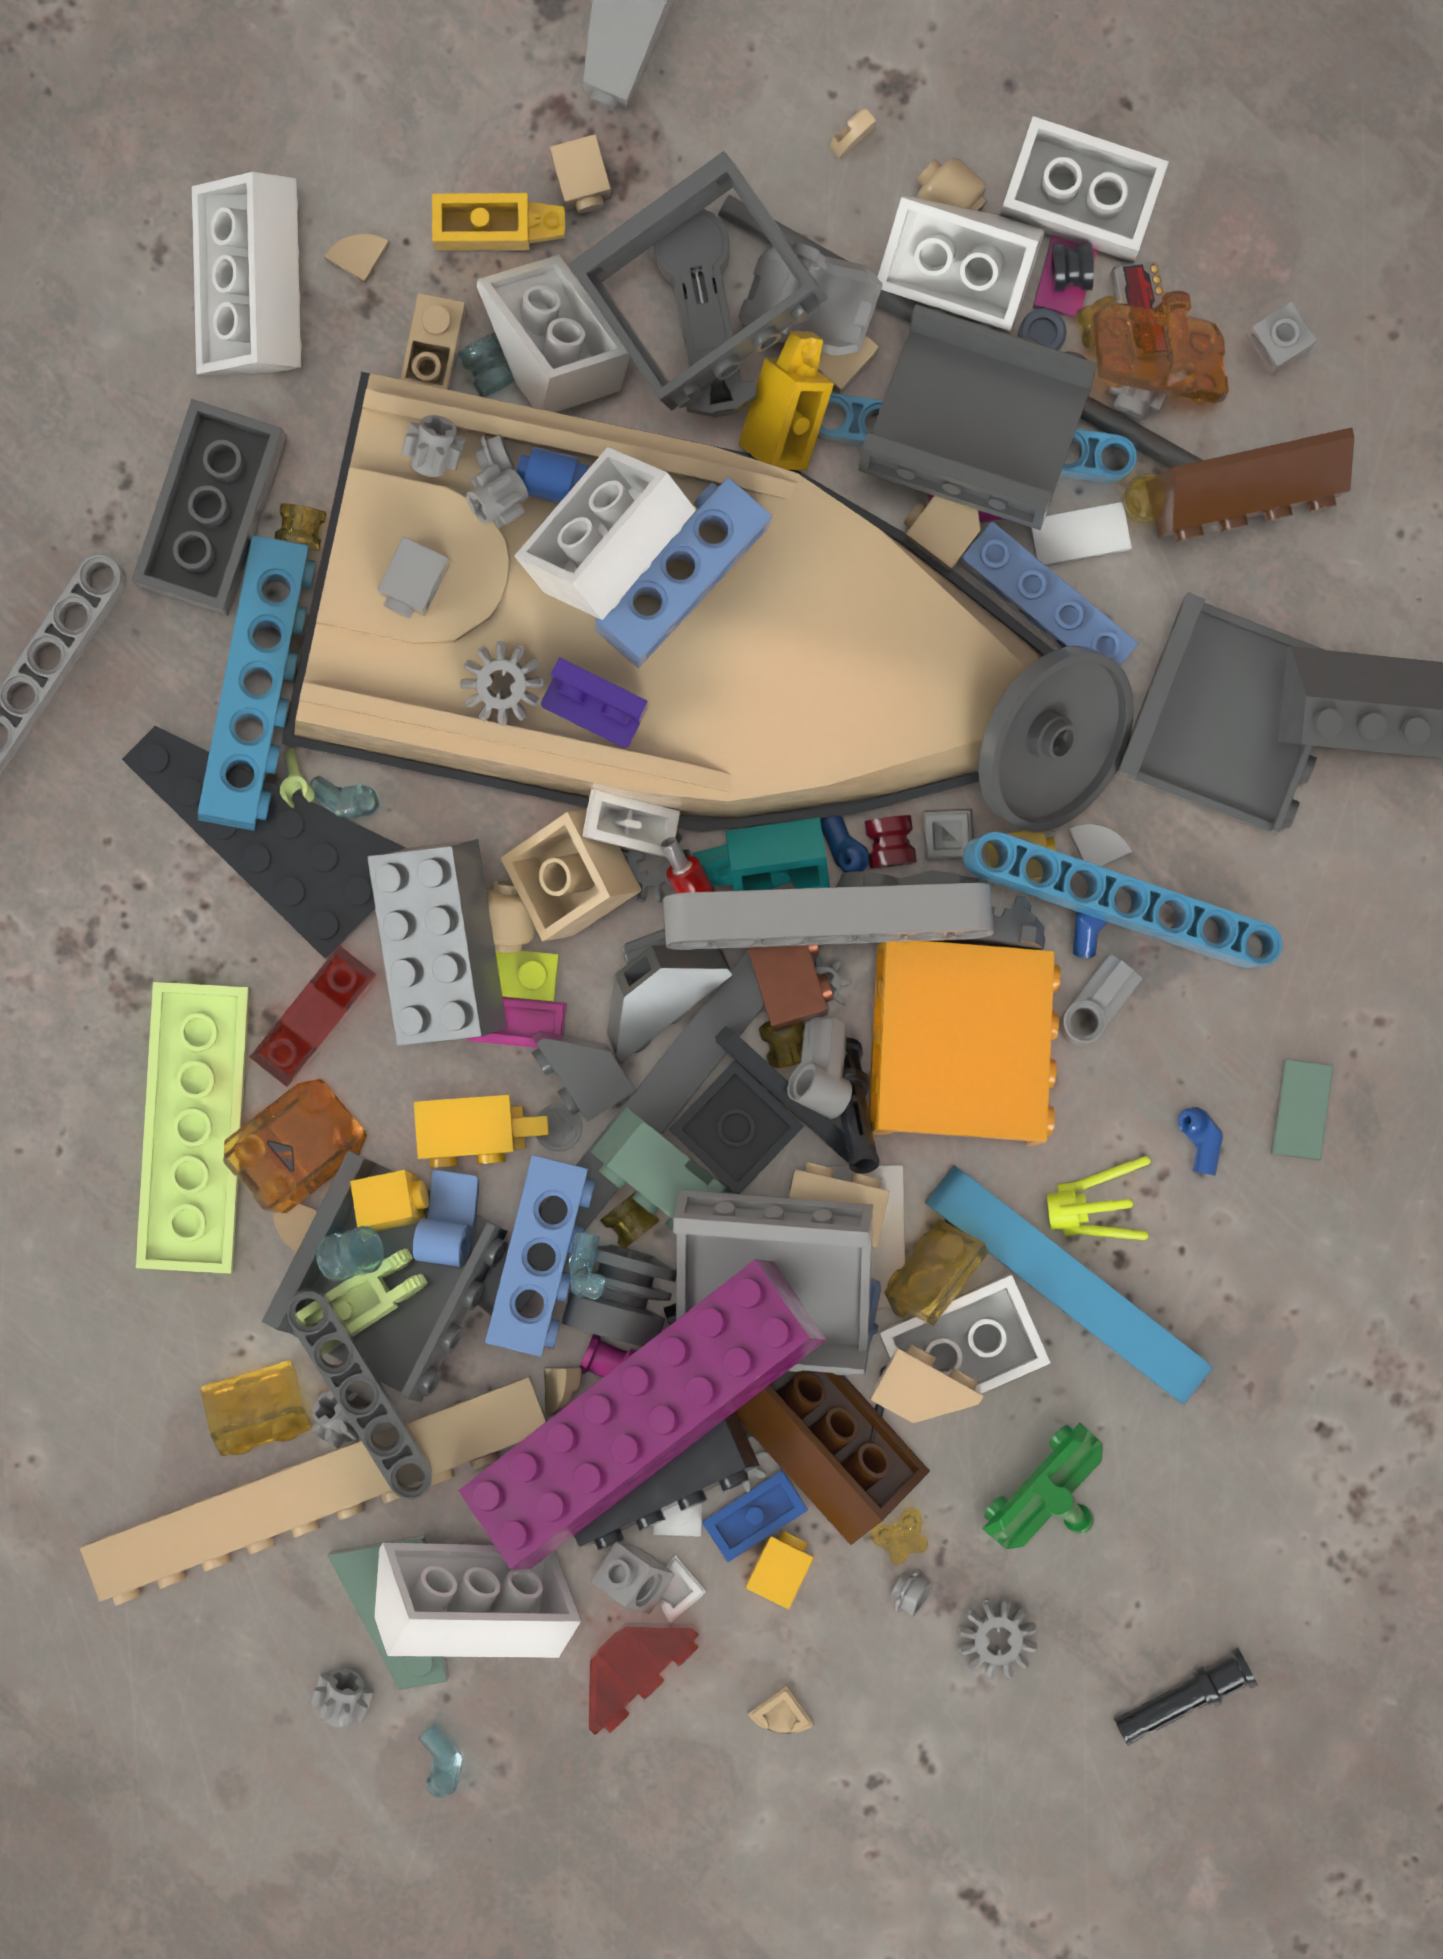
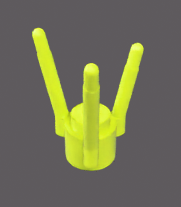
M1144 1156L1075 1182L1058 1184V1192L1047 1193L1051 1231L1063 1230L1064 1236L1091 1235L1147 1240L1149 1237L1147 1231L1079 1224L1089 1222V1213L1131 1208L1133 1206L1131 1199L1086 1203L1085 1193L1076 1194V1192L1147 1166L1151 1162L1150 1157Z

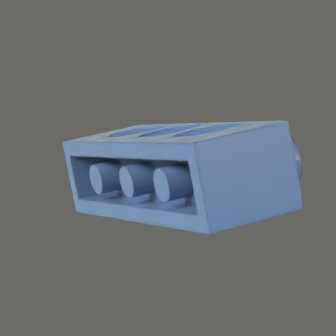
M729 477L719 487L711 483L699 495L693 504L698 510L683 525L681 531L663 548L652 561L650 567L641 574L624 594L618 605L603 620L596 619L595 630L638 669L770 527L772 515ZM714 524L724 530L726 538L721 543L709 544L700 537L699 530L706 525ZM684 560L691 565L693 574L687 579L677 580L668 574L666 566L671 561ZM642 595H650L657 599L661 608L657 613L645 616L635 610L633 602Z
M991 521L960 559L959 565L1059 648L1069 646L1088 647L1111 658L1121 666L1139 644L993 521Z
M536 1155L531 1156L485 1343L542 1357L545 1347L554 1349L561 1322L552 1319L556 1300L566 1302L572 1274L564 1272L568 1253L578 1254L584 1227L575 1225L579 1207L589 1208L596 1180L587 1178L589 1168ZM548 1196H558L567 1205V1216L560 1223H548L540 1214V1205ZM536 1243H547L555 1251V1263L548 1270H537L529 1262V1250ZM524 1290H535L543 1297L544 1308L539 1315L527 1317L518 1310L517 1298Z

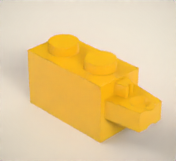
M528 193L432 194V242L435 251L530 250L531 243L565 238L566 217L564 207L529 202Z
M790 331L779 358H764L756 385L757 399L750 404L738 443L758 461L786 470H807L834 386L831 380L818 371L823 339L814 332Z
M511 1095L414 1102L418 1159L429 1158V1168L458 1166L457 1156L476 1155L477 1164L506 1162L505 1153L515 1152V1149H526L525 1137L550 1135L549 1116L524 1117L523 1106H512Z

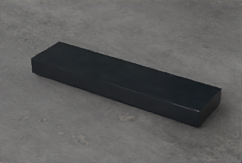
M725 1025L715 1036V1042L849 1164L843 1131L829 1118L791 1100L787 1090L789 1082L743 1039Z

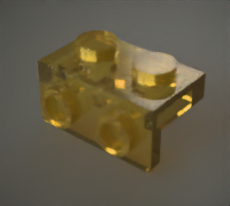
M939 1219L931 1231L923 1234L918 1240L915 1252L902 1269L896 1270L888 1281L884 1294L894 1314L904 1318L907 1313H910L934 1326L989 1253L985 1243Z
M292 1360L200 1387L210 1435L221 1456L230 1454L243 1455L252 1451L254 1447L273 1441H290L298 1437L300 1433L310 1431L312 1428L310 1418L304 1407L296 1369Z

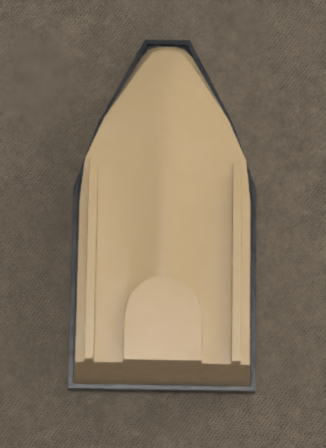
M361 371L282 744L586 809L588 808L591 790L596 789L680 811L677 828L700 833L756 827L818 817L820 819L845 817L979 783L981 745L988 722L998 702L1013 681L1028 666L1055 650L954 570L949 572L905 538L906 533L798 470H786L758 461L750 453ZM429 415H438L451 420L457 428L455 436L465 437L466 439L457 469L452 470L447 467L446 472L437 477H429L416 472L410 464L412 456H405L401 453L410 423L415 422L420 425L422 418ZM501 434L512 457L515 472L520 455L530 456L533 446L578 457L577 462L588 464L589 468L605 449L609 447L667 472L692 505L711 483L719 487L729 477L770 513L772 519L770 527L638 669L595 630L596 617L545 594L514 557L559 503L528 496V500L520 504L525 514L510 524L498 528L494 520L488 524H483L476 518L468 504L467 493L475 488L470 478L482 472L475 454L476 449L483 447L481 437L485 435L487 439ZM714 524L706 525L699 530L700 537L709 544L721 543L726 538L724 530ZM403 537L447 557L450 562L425 616L414 611L411 618H407L386 608L384 603L387 598L381 596L377 590ZM674 560L666 566L668 574L677 580L687 579L693 574L691 565L684 560ZM642 595L633 602L635 610L645 616L653 615L661 608L657 599L650 595ZM498 641H505L506 657L509 658L512 657L518 645L525 647L524 654L518 663L523 666L529 660L536 658L539 665L536 669L526 673L527 678L542 677L544 679L542 687L526 688L527 691L540 698L539 704L532 706L520 700L519 702L527 714L523 720H519L515 716L511 707L507 708L508 721L506 725H499L498 709L495 708L492 709L486 721L479 719L480 712L486 704L482 700L470 708L465 704V700L468 697L478 693L477 688H460V681L462 679L478 677V675L464 668L465 662L472 660L484 666L485 664L477 652V649L481 646H485L489 650L493 659L497 658L496 644ZM559 657L648 701L649 707L628 748H622L542 708L541 701L552 681L551 673ZM502 670L493 672L494 681L490 685V689L495 694L502 690V696L511 694L510 685L515 680L509 672L502 676Z

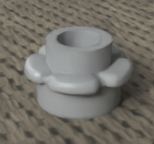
M501 434L487 439L485 435L482 436L481 443L483 447L475 450L482 471L494 464L498 465L501 472L508 468L515 471L512 457Z
M921 1570L915 1571L912 1576L903 1573L895 1584L891 1598L896 1600L895 1610L897 1612L904 1610L915 1616L927 1600L933 1583L922 1577L923 1572Z

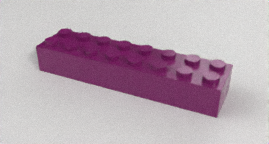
M754 1259L458 1491L509 1568L532 1569L827 1341V1338L774 1262Z

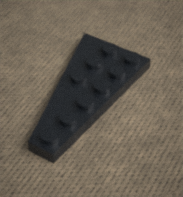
M154 726L122 760L327 960L376 910L367 856L406 847L324 807L308 802L307 799L295 793L292 796L294 808H292L282 798L280 786L266 779L264 780L263 791L271 792L266 820L257 819L255 831L199 821L198 808L209 752ZM235 766L228 771L226 779L232 786L243 788L253 781L254 775L250 771Z

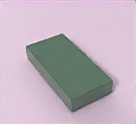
M1284 1059L1272 1154L1321 1160L1333 1073L1332 1065Z

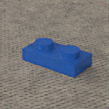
M781 1469L750 1489L749 1492L742 1494L704 1519L702 1524L726 1561L730 1562L808 1511V1509Z

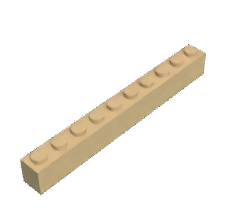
M530 1375L406 1422L430 1461L432 1467V1483L430 1486L455 1477L452 1468L470 1462L472 1468L477 1469L499 1459L497 1451L514 1444L516 1446L547 1422V1417ZM396 1427L374 1434L372 1437L378 1445L389 1447L398 1441L399 1432ZM359 1440L87 1543L79 1549L99 1602L112 1598L114 1606L140 1597L139 1587L157 1581L159 1589L186 1579L183 1570L201 1564L204 1572L231 1562L228 1554L230 1552L246 1547L250 1555L276 1545L273 1536L291 1530L295 1538L321 1528L318 1519L336 1512L338 1520H343L365 1511L364 1501L381 1496L384 1504L401 1497L391 1490L363 1442ZM413 1463L402 1465L397 1471L398 1481L406 1487L425 1478L423 1470Z

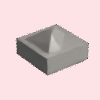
M972 809L925 810L923 812L925 860L963 858L965 847L974 839Z

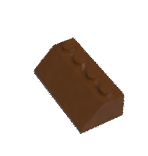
M1353 428L1172 467L1145 482L1158 537L1175 535L1176 542H1183L1204 536L1203 528L1219 525L1221 532H1227L1248 526L1247 518L1263 515L1265 522H1271L1293 516L1291 508L1307 505L1309 512L1337 506L1335 498L1351 490L1354 450Z
M804 1370L798 1372L786 1371L733 1412L737 1413L743 1426L850 1545L881 1523L930 1472L889 1424L878 1415L877 1411L845 1375ZM872 1427H874L877 1431L873 1443H869Z

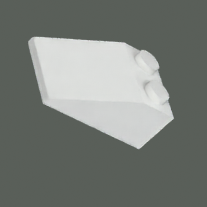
M903 195L877 278L883 284L881 290L1011 331L1018 319L1045 230L1000 215Z
M559 254L478 279L477 289L514 380L533 408L558 412L621 391L630 355Z

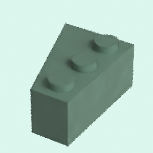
M627 1107L591 1150V1153L604 1163L598 1170L602 1175L620 1189L626 1182L637 1190L632 1198L653 1215L661 1209L670 1217L665 1224L672 1230L679 1190L734 1194Z
M426 1535L331 1551L327 1556L398 1689L402 1690L447 1682L449 1670L446 1657L387 1656L375 1620L379 1548L382 1543L427 1544Z

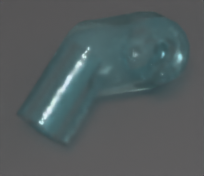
M316 776L309 783L314 791V800L341 818L370 816L379 808V797L369 786L337 787L322 776Z
M576 1231L568 1265L571 1290L580 1299L586 1296L595 1300L601 1297L605 1284V1279L602 1275L592 1273L600 1237Z
M435 1723L418 1740L433 1757L430 1776L426 1780L427 1791L433 1797L444 1798L452 1794L459 1785L463 1757Z

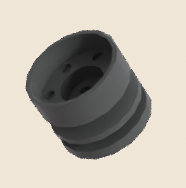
M583 1244L580 1256L600 1262L599 1268L596 1272L577 1267L575 1275L593 1284V1290L591 1294L581 1292L569 1293L561 1323L592 1334L643 1347L662 1332L665 1318L646 1309L648 1300L670 1301L672 1296L670 1292L652 1287L654 1278L675 1282L677 1269L667 1266L653 1255L612 1244L590 1246Z

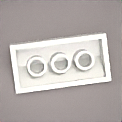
M249 172L192 186L197 375L267 374L301 368L302 343L300 339L296 178Z
M382 1543L379 1548L375 1620L387 1656L559 1658L581 1623L555 1551L532 1569H510L495 1545Z

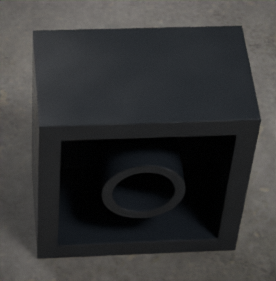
M734 1060L668 1130L735 1194H740L797 1135L804 1125Z

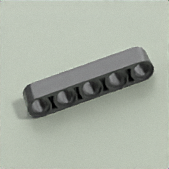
M305 1288L298 1291L292 1297L287 1308V1318L290 1326L391 1490L403 1499L414 1500L422 1497L429 1490L432 1483L430 1461L329 1297L323 1291L316 1288ZM311 1298L321 1304L323 1309L322 1319L314 1324H306L298 1318L296 1306L303 1299ZM330 1340L343 1342L349 1351L347 1360L339 1365L327 1363L321 1354L322 1345ZM364 1381L373 1389V1400L364 1406H357L348 1399L346 1394L347 1387L353 1382ZM389 1422L398 1429L399 1439L394 1445L382 1447L373 1440L372 1429L379 1423ZM413 1463L423 1470L425 1478L419 1486L413 1488L406 1487L398 1481V1469L402 1465Z

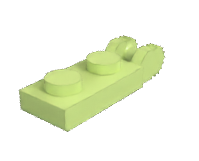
M408 1249L394 1253L375 1266H367L326 1293L352 1336H355L398 1308L397 1303L409 1299L427 1286L428 1282L423 1274L409 1277L391 1291L384 1282V1277L401 1270L412 1261L413 1257ZM315 1300L296 1314L302 1322L314 1324L322 1319L323 1309L321 1304ZM339 1340L327 1341L321 1347L322 1356L343 1342Z

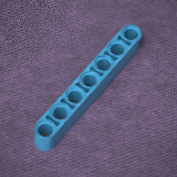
M831 394L827 407H835L841 410L845 416V423L841 427L831 430L821 425L817 437L828 443L862 447L869 432L865 422L870 416L879 414L883 400ZM1076 429L1072 443L1077 446L1080 457L1072 464L1064 463L1060 477L1108 484L1119 483L1125 480L1132 472L1137 461V451L1133 443L1126 437ZM1108 448H1116L1122 451L1126 457L1125 468L1119 471L1107 469L1101 460L1102 452Z
M991 832L975 837L964 849L963 860L965 867L972 875L980 879L1242 968H1254L1271 964L1279 957L1282 951L1283 942L1281 935L1275 927L1268 923L1005 833ZM985 843L992 844L998 850L999 861L994 868L987 866L982 860L981 849ZM1030 858L1036 859L1042 865L1043 877L1039 883L1033 882L1027 876L1026 863ZM1075 873L1083 876L1087 883V892L1083 898L1076 896L1070 887L1071 878ZM1119 888L1127 891L1131 897V907L1127 913L1120 911L1115 904V894ZM1164 903L1171 906L1175 913V922L1171 928L1164 926L1159 918V909ZM1208 918L1218 925L1219 937L1215 943L1208 941L1203 933V925ZM1252 933L1260 938L1263 945L1262 953L1258 958L1252 956L1247 948V940Z
M955 1165L951 1167L924 1202L1183 1405L1187 1403L1213 1369L1198 1354Z

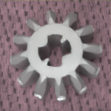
M498 641L496 644L497 658L494 659L485 646H481L477 649V652L485 665L481 666L472 660L465 662L464 668L478 675V677L462 679L460 681V688H477L478 693L468 697L465 700V704L470 708L482 700L486 704L479 715V719L482 721H486L492 709L495 708L498 709L499 725H506L508 721L507 708L510 707L519 720H523L527 714L519 701L523 700L532 706L539 704L540 698L527 691L526 688L542 687L544 679L542 677L527 678L526 673L536 669L539 662L534 658L523 666L518 663L525 651V647L522 645H518L512 657L509 658L506 657L505 641ZM502 670V676L509 672L515 680L510 685L511 694L502 696V690L495 694L490 689V685L494 681L493 672Z
M1003 1598L1001 1600L999 1613H994L992 1603L989 1599H985L982 1601V1607L986 1613L984 1617L981 1618L972 1609L967 1610L966 1616L976 1625L974 1628L959 1626L957 1632L962 1637L972 1638L973 1641L958 1646L960 1655L978 1652L968 1663V1668L971 1671L979 1669L986 1661V1679L993 1680L997 1665L1002 1666L1005 1678L1011 1679L1013 1678V1671L1009 1664L1010 1662L1015 1660L1023 1669H1027L1030 1666L1027 1659L1020 1654L1021 1650L1028 1652H1037L1038 1650L1037 1643L1023 1639V1637L1037 1632V1626L1035 1623H1027L1018 1627L1028 1612L1024 1607H1020L1009 1617L1008 1614L1011 1608L1009 1599ZM1000 1627L1009 1630L1005 1635L1009 1643L1007 1647L1000 1650L996 1645L995 1651L987 1648L990 1644L987 1636L988 1631L995 1628L999 1633Z

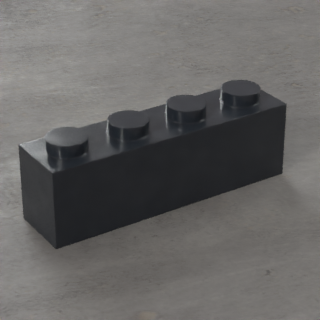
M737 1413L729 1415L574 1535L578 1546L595 1544L598 1551L614 1545L616 1541L624 1540L621 1531L637 1524L639 1531H642L666 1520L663 1511L678 1505L680 1510L684 1511L707 1500L704 1492L720 1485L722 1491H727L747 1482L749 1478L746 1472L760 1465Z

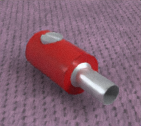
M668 837L661 842V848L671 864L667 869L666 876L676 894L716 892L698 858L695 856L686 857L675 837Z

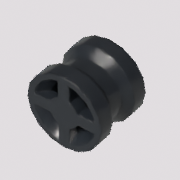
M1081 243L1077 248H1066L1063 244L1052 245L1051 278L1054 292H1064L1067 287H1078L1081 291L1093 290L1094 259L1091 243Z

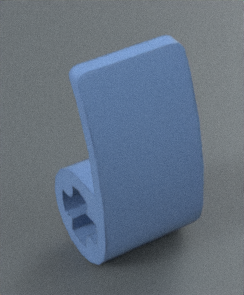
M441 1170L432 1171L428 1218L420 1219L413 1239V1257L416 1261L455 1267H464L466 1265L471 1250L477 1213L479 1179L476 1176Z

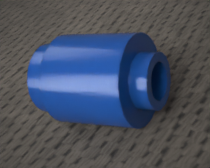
M533 446L530 456L520 455L516 473L523 480L528 496L560 503L587 472L589 465L577 462L578 457Z

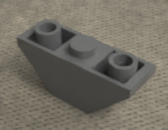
M651 945L614 975L607 1035L615 1056L621 1062L633 1053L644 1050L650 1044L653 1037L670 1024H675L682 1020L691 1007L705 996L714 994L724 985L725 981L733 974L723 951L720 948L675 950L667 948L666 945Z

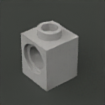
M1292 301L1253 325L1246 334L1271 375L1309 352L1317 343V339Z
M403 537L377 589L381 596L387 598L384 606L407 618H411L414 611L425 616L450 565L449 559Z
M616 1541L591 1580V1583L625 1608L650 1614L675 1573L642 1549Z

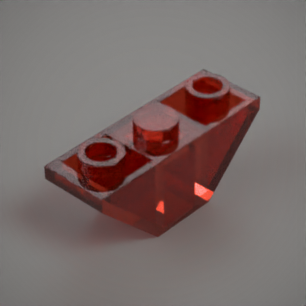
M338 945L249 1057L284 1086L288 1087L323 1049L351 1014L377 974L342 946Z
M625 1623L591 1655L589 1730L594 1735L603 1728L609 1733L616 1729L630 1714L625 1706L638 1694L644 1700L649 1697L664 1682L660 1673L672 1661L679 1667L699 1648L694 1642L700 1632L694 1624Z

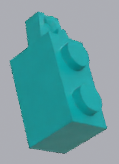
M820 817L725 831L727 844L692 853V856L698 858L712 885H733L734 891L768 890L787 882H793L797 889L830 888Z

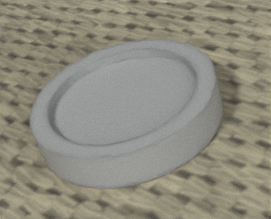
M552 1104L540 1111L538 1116H549L550 1135L536 1136L541 1145L552 1151H564L573 1147L578 1142L582 1133V1122L578 1113L572 1115L564 1104Z

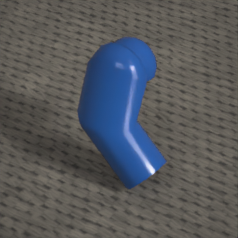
M829 817L821 820V828L836 865L846 873L863 872L869 864L868 849L850 836L843 818Z
M1076 911L1073 954L1081 958L1096 956L1098 933L1107 924V921Z
M1199 1107L1187 1108L1179 1114L1178 1126L1197 1147L1192 1171L1216 1176L1223 1133L1205 1110Z

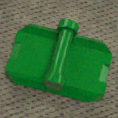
M1079 1422L1074 1429L1069 1425L1061 1427L1049 1442V1446L1053 1449L1052 1453L1008 1500L1004 1496H1000L986 1509L984 1518L988 1520V1523L982 1529L1005 1549L1024 1547L1052 1515L1064 1518L1067 1528L1075 1534H1084L1091 1530L1094 1524L1093 1513L1083 1504H1076L1072 1493L1101 1463L1103 1443L1082 1423Z

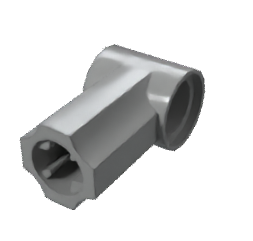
M1109 954L1071 1005L1063 1012L1059 1028L1065 1040L1075 1046H1085L1093 1043L1103 1034L1106 1026L1143 978L1125 962ZM1086 1011L1093 1017L1095 1029L1091 1035L1081 1036L1074 1032L1070 1024L1071 1016L1074 1012Z
M815 1017L805 1022L801 1064L797 1066L789 1079L787 1087L788 1096L791 1100L827 1118L833 1119L842 1114L846 1109L852 1094L850 1081L842 1077L847 1036L845 1031L846 1024L836 1018Z

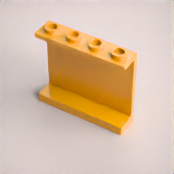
M932 941L882 942L876 944L869 1117L871 1119L873 1135L908 1132L1026 1141V1146H1037L1047 1142V1135L1052 1134L1055 1124L1054 1107L1049 1106V1087H1054L1057 1076L1056 1060L1050 1059L1051 1040L1056 1039L1059 1027L1058 1013L1052 1011L1053 993L1058 992L1061 979L1060 966L1054 964L1055 951Z

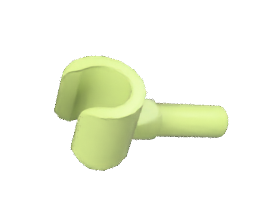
M288 748L284 752L288 778L282 782L280 794L285 802L294 808L292 796L296 790L302 789L303 795L308 802L314 799V791L302 778L296 750Z

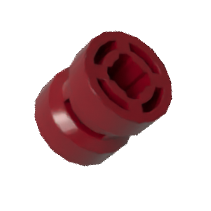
M911 815L883 817L864 821L866 836L874 840V844H872L873 849L869 853L870 869L917 863L916 850L910 844L909 839H907V835L913 830Z

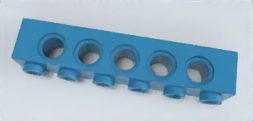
M252 535L198 808L199 821L255 831L257 819L266 820L271 792L263 791L266 772L273 774L276 772L280 746L272 744L275 726H285L289 699L281 698L284 680L293 681L298 653L290 652L293 634L302 635L307 612V607L299 606L302 588L311 589L316 561L308 560V545ZM275 581L281 582L288 587L290 594L281 602L269 601L262 592L267 584ZM265 627L275 629L281 636L280 642L275 647L268 649L258 646L253 637L259 629ZM261 673L271 680L272 686L268 692L255 695L246 689L244 683L250 675ZM247 719L257 721L263 728L261 736L254 741L240 739L235 729L241 721ZM235 766H245L252 771L254 779L248 786L237 788L227 781L226 775L228 771Z

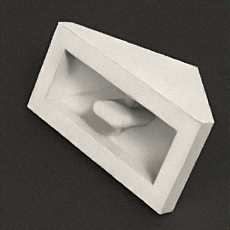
M593 789L590 793L582 837L667 858L660 844L668 837H676L680 811Z

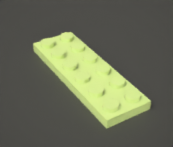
M153 982L136 1268L233 1273L250 996L249 987Z

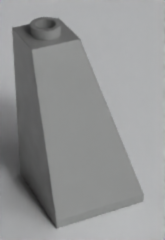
M592 0L583 77L584 92L590 94L589 100L592 103L610 111H615L616 106L628 110L675 0Z

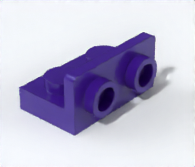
M559 657L551 673L552 681L541 701L542 708L622 748H628L649 707L648 701Z

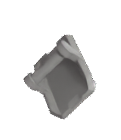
M795 242L792 247L828 299L820 304V310L812 318L803 323L795 322L780 333L781 338L777 342L785 343L790 331H811L823 339L822 353L838 356L859 352L883 286L882 282L866 265L827 257L811 246ZM774 247L766 250L758 258L753 272L755 277L748 298L744 299L739 313V318L744 328L801 287Z

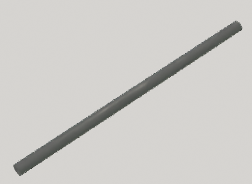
M729 194L718 216L772 245L745 204ZM774 220L792 246L795 242L802 243L819 250L824 256L847 261ZM881 290L876 303L911 323L912 313L916 304L926 308L930 307L924 303ZM1088 396L1080 419L1105 433L1126 437L1133 443L1136 450L1168 468L1203 461L1194 454Z

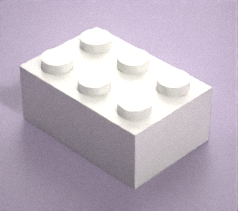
M1033 116L1000 216L1045 230L1044 233L1079 244L1091 243L1092 248L1097 251L1134 263L1169 161Z
M607 447L514 557L545 594L603 620L618 605L621 598L641 574L650 567L652 561L669 541L681 531L683 525L696 509L667 472Z
M1006 1274L878 1331L890 1359L897 1347L907 1352L912 1344L934 1356L936 1360L932 1367L950 1375L952 1369L955 1368L979 1381L975 1391L981 1394L1051 1363L1011 1274Z

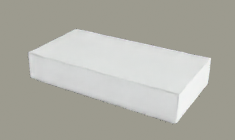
M1123 502L1045 516L1041 530L1030 527L1035 557L1046 566L1132 549Z

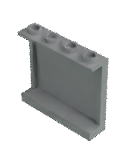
M679 1190L673 1217V1234H677L676 1320L754 1259L773 1261L827 1338V1341L788 1371L798 1372L804 1370L830 1372L836 1375H865L869 1349L873 1204Z

